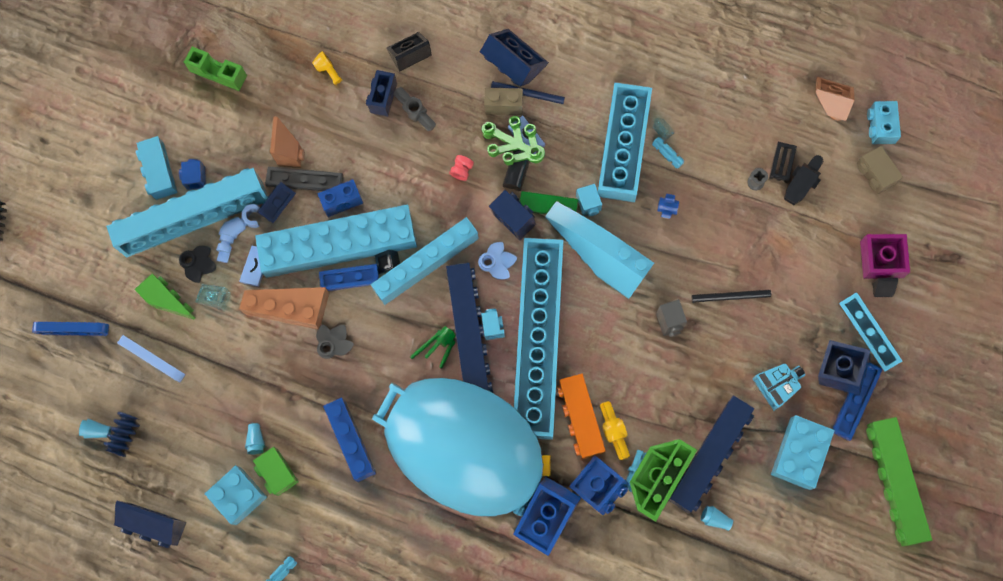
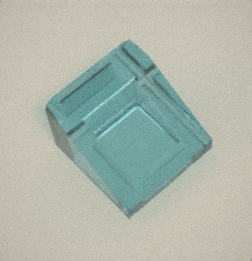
M655 119L653 129L663 140H667L675 133L664 119Z

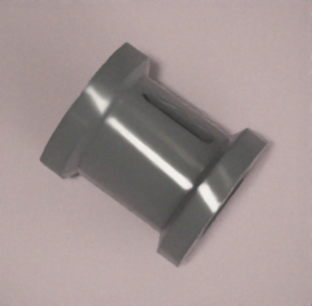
M763 168L754 169L747 181L749 188L755 191L762 189L768 180V173Z

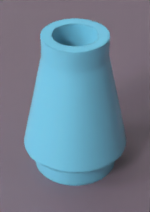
M91 419L82 420L79 436H83L84 439L108 438L106 436L111 434V426H106Z
M249 424L245 449L251 455L261 454L264 452L265 443L260 424Z
M706 506L701 514L700 520L707 526L729 531L733 525V519L714 506Z

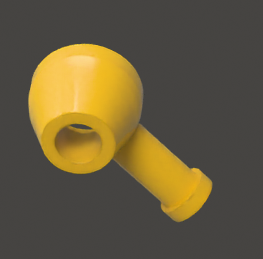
M323 51L320 52L312 62L318 72L327 71L334 85L340 83L342 79L333 68L331 61Z

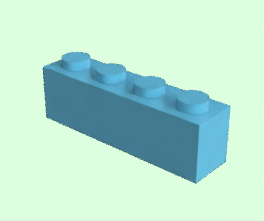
M857 292L839 303L884 372L902 362V359Z

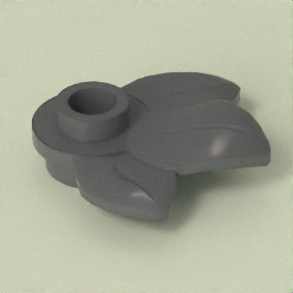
M324 324L320 326L316 333V338L319 342L317 352L320 357L330 359L334 355L343 356L351 351L354 343L346 340L347 330L345 325L336 326L331 330ZM325 347H331L329 352H324Z

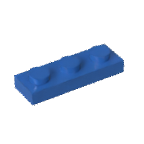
M371 264L319 271L320 287H326L328 291L371 286L370 284L379 279L378 265Z

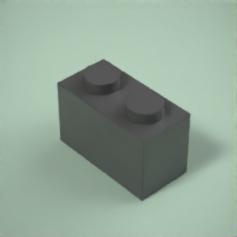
M678 299L659 306L656 317L663 336L669 335V337H674L681 334L680 331L685 327L687 320L680 300Z

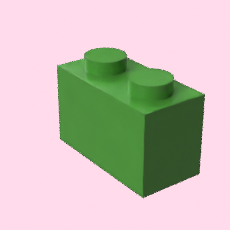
M272 447L253 460L256 465L254 470L259 477L263 476L266 481L264 486L270 494L273 493L279 496L299 482L280 451L275 447Z

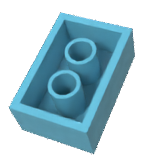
M797 415L791 417L771 475L808 490L815 489L835 430Z

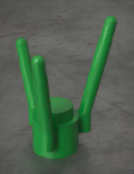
M444 326L441 331L438 330L431 339L416 350L410 358H415L436 340L437 342L428 351L425 358H429L439 345L443 347L448 345L439 366L442 369L452 347L456 343L454 341L456 334Z

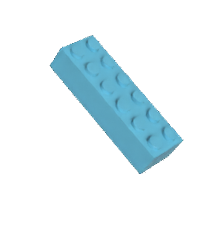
M614 83L598 186V194L601 198L635 202L652 94V88Z

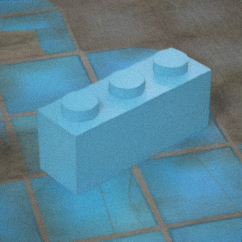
M159 136L137 142L138 150H136V155L143 166L140 167L142 176L147 181L145 189L148 195L151 194L157 200L178 193L164 142Z

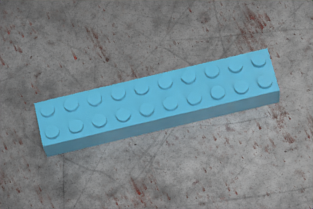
M524 238L514 408L530 424L529 426L535 436H537V439L553 440L563 240Z

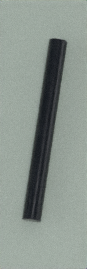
M771 290L692 295L691 299L692 303L768 298L771 297Z

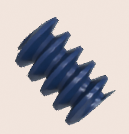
M117 412L121 419H114L113 422L118 426L110 428L114 434H107L106 437L111 442H104L103 445L107 447L106 451L126 457L122 450H129L130 447L126 442H133L129 435H136L137 432L133 427H139L140 424L136 420L141 419L123 412Z

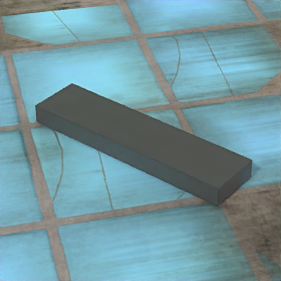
M268 167L265 185L267 187H276L279 182H282L290 189L325 191L342 184L343 173Z

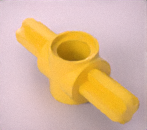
M610 401L601 403L600 409L605 420L602 428L606 440L609 443H613L618 459L624 460L630 457L624 440L627 437V431L623 420L616 418Z

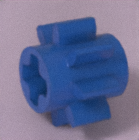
M666 193L665 198L660 197L657 211L662 212L661 217L670 219L672 214L677 215L679 201L675 200V195Z

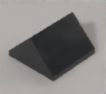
M420 32L386 48L399 72L432 56L430 43Z

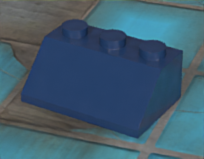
M509 29L489 34L480 50V53L488 62L493 63L501 73L506 74L515 85L520 87L529 84L549 63Z
M116 501L114 526L120 527V532L132 535L133 532L140 534V539L151 542V539L159 541L157 545L165 548H170L171 545L178 546L187 522L132 503Z

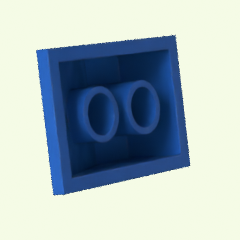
M545 477L535 491L513 535L549 556L582 497Z

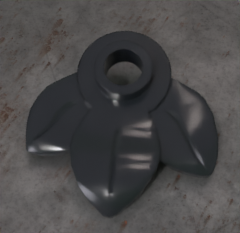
M201 245L192 251L188 250L181 253L179 264L185 269V276L190 281L200 283L202 274H210L216 270L215 263L208 257L211 252L210 247ZM188 258H192L190 263L186 262Z

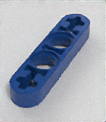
M33 322L32 333L39 335L107 336L109 335L110 325L97 322Z

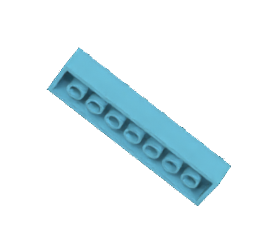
M247 168L234 176H226L219 182L208 183L201 189L188 191L181 197L170 198L161 205H153L148 210L131 214L128 218L115 220L106 227L113 247L125 257H130L238 214L247 205L255 204L258 206L263 204L268 194L263 181L255 169Z
M408 204L255 235L261 273L266 278L373 257L389 249L402 251L417 248Z

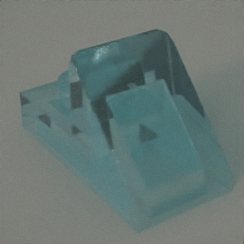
M202 284L195 302L200 305L212 306L225 312L231 293L225 287Z

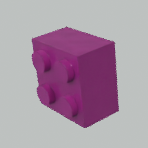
M867 234L860 241L863 279H900L910 273L907 234Z

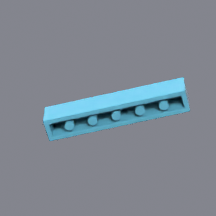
M467 217L370 285L383 304L386 305L479 239L477 230Z

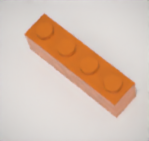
M583 373L560 379L559 386H556L559 398L563 397L565 405H562L564 416H569L571 424H568L570 436H574L576 444H573L576 456L580 455L581 460L604 454L605 447Z

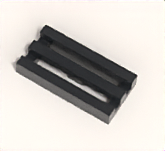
M778 141L769 179L775 178L777 181L789 182L797 146ZM781 147H783L784 149L780 162L778 174H776L775 171L780 154ZM791 149L786 175L784 176L782 173L787 151Z

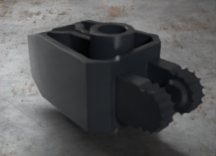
M816 155L808 165L804 163L802 167L799 165L792 173L794 178L785 192V201L794 206L804 199L811 187L813 189L817 187L821 181L818 178L821 174L818 170L824 162L823 157Z

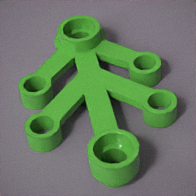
M512 116L509 119L514 138L498 130L492 122H486L482 126V133L486 139L496 137L507 143L502 146L490 144L487 147L488 154L491 157L504 153L503 161L506 165H512L523 160L540 163L545 157L544 148L537 145L535 125L527 124L524 130L526 136L529 137L530 146L523 143L520 130L521 121L518 116ZM521 150L523 153L513 155L511 151Z

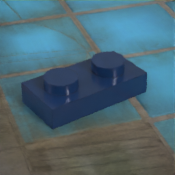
M279 182L257 213L273 224L296 193L282 182Z

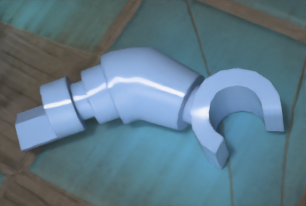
M255 204L247 205L242 211V218L238 216L226 221L221 226L219 231L221 243H218L216 249L219 251L217 261L228 263L232 249L230 244H233L234 239H237V236L246 229L245 226L251 228L259 227L256 220H248L251 213H257L260 208Z

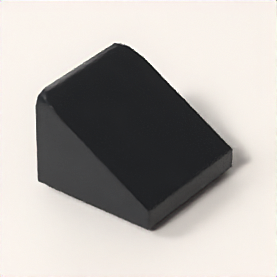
M389 249L375 255L379 274L387 273L400 264L397 251Z
M878 278L872 284L874 297H893L897 288L898 278Z

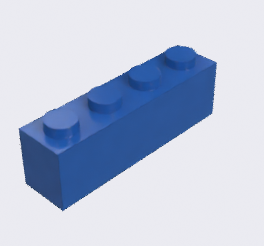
M341 397L324 405V410L354 480L360 482L375 475L376 471L346 401Z

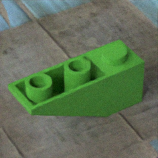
M151 274L134 289L154 308L192 320L196 318L192 314L194 310L186 302L182 304L179 301L181 296L174 289L170 291L166 287L168 285L167 281L161 276L157 278L154 274Z

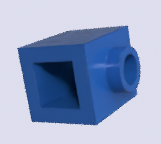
M189 159L187 162H181L179 178L187 190L201 189L206 185L205 166L200 160Z

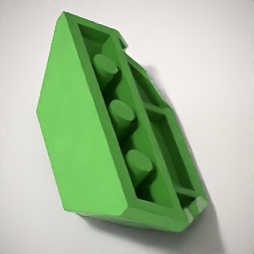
M680 439L651 446L629 482L637 511L653 521H657L697 449Z

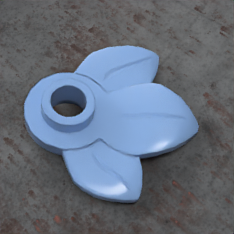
M496 242L489 246L487 253H483L479 257L478 264L483 271L490 272L494 278L504 280L510 277L507 269L514 265L517 257L512 253L504 251L503 242ZM490 260L492 263L491 265H485L484 262Z

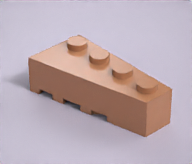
M326 287L244 290L239 309L246 315L318 330L323 320L329 292Z

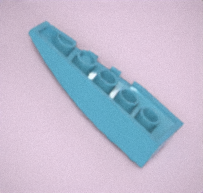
M557 201L545 216L557 232L566 239L571 248L580 255L585 264H588L593 273L628 299L654 264V262L615 235Z

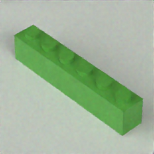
M897 417L867 424V437L872 441V455L878 462V476L884 483V497L890 504L889 514L897 528L895 530L897 541L901 542V546L932 541Z

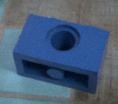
M353 179L317 193L327 217L363 204Z

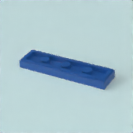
M869 362L861 393L856 395L848 392L833 425L834 434L848 441L852 440L881 375L882 368Z

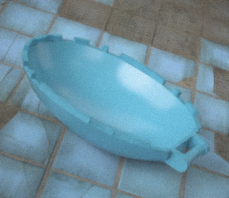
M424 379L411 383L406 389L394 383L390 384V390L372 419L385 427L384 435L395 463L403 474L421 491L442 505L474 516L507 514L520 508L534 495L543 473L542 450L537 436H535L529 426L530 424L508 402L479 386L456 379ZM398 393L401 396L395 403L388 419L386 420L384 417L390 405L392 404L396 394Z

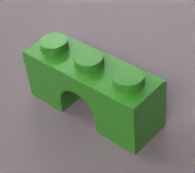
M191 47L184 60V64L190 72L237 91H240L247 77L241 65L226 59L224 63H220L213 59L208 52L195 47Z

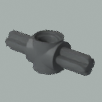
M402 87L397 88L393 94L403 104L402 108L408 117L415 122L419 121L427 131H432L436 123L426 114L427 109L422 105L421 100L414 96L410 97ZM413 107L419 108L417 111H411Z

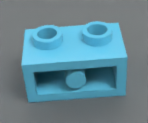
M874 102L867 110V119L870 120L869 137L872 138V144H896L901 138L898 102Z

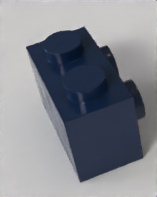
M376 70L375 77L371 81L370 95L368 94L366 99V106H368L370 113L388 117L394 97L393 93L397 86L395 73Z

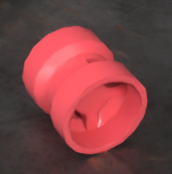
M457 155L455 165L451 168L449 174L458 180L466 181L469 176L468 171L472 169L474 162L465 156Z

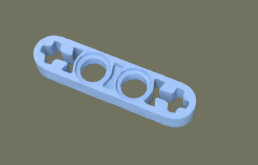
M124 335L117 342L179 383L186 375Z

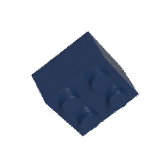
M504 190L489 205L492 214L514 236L521 240L536 225L534 212L527 205L522 206L516 194L513 192L509 194Z
M829 340L818 375L819 385L860 395L870 362V350Z

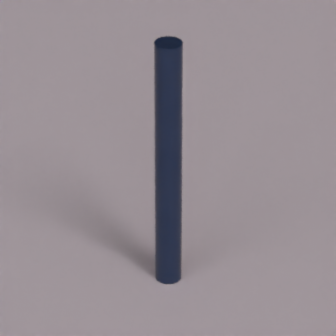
M494 81L491 84V88H522ZM522 88L523 96L564 104L565 97Z

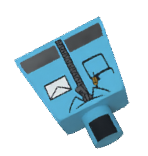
M782 364L757 374L753 381L773 411H775L801 388L798 380L805 376V372L799 365L790 370L787 364Z

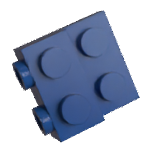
M594 456L569 487L595 510L604 515L605 513L609 514L615 507L614 502L618 497L622 498L628 492L627 486L629 483L597 456Z

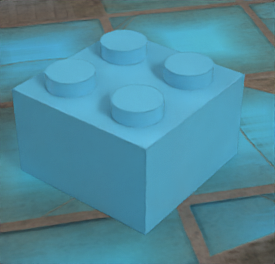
M236 465L205 493L207 498L232 525H238L267 498L249 475Z

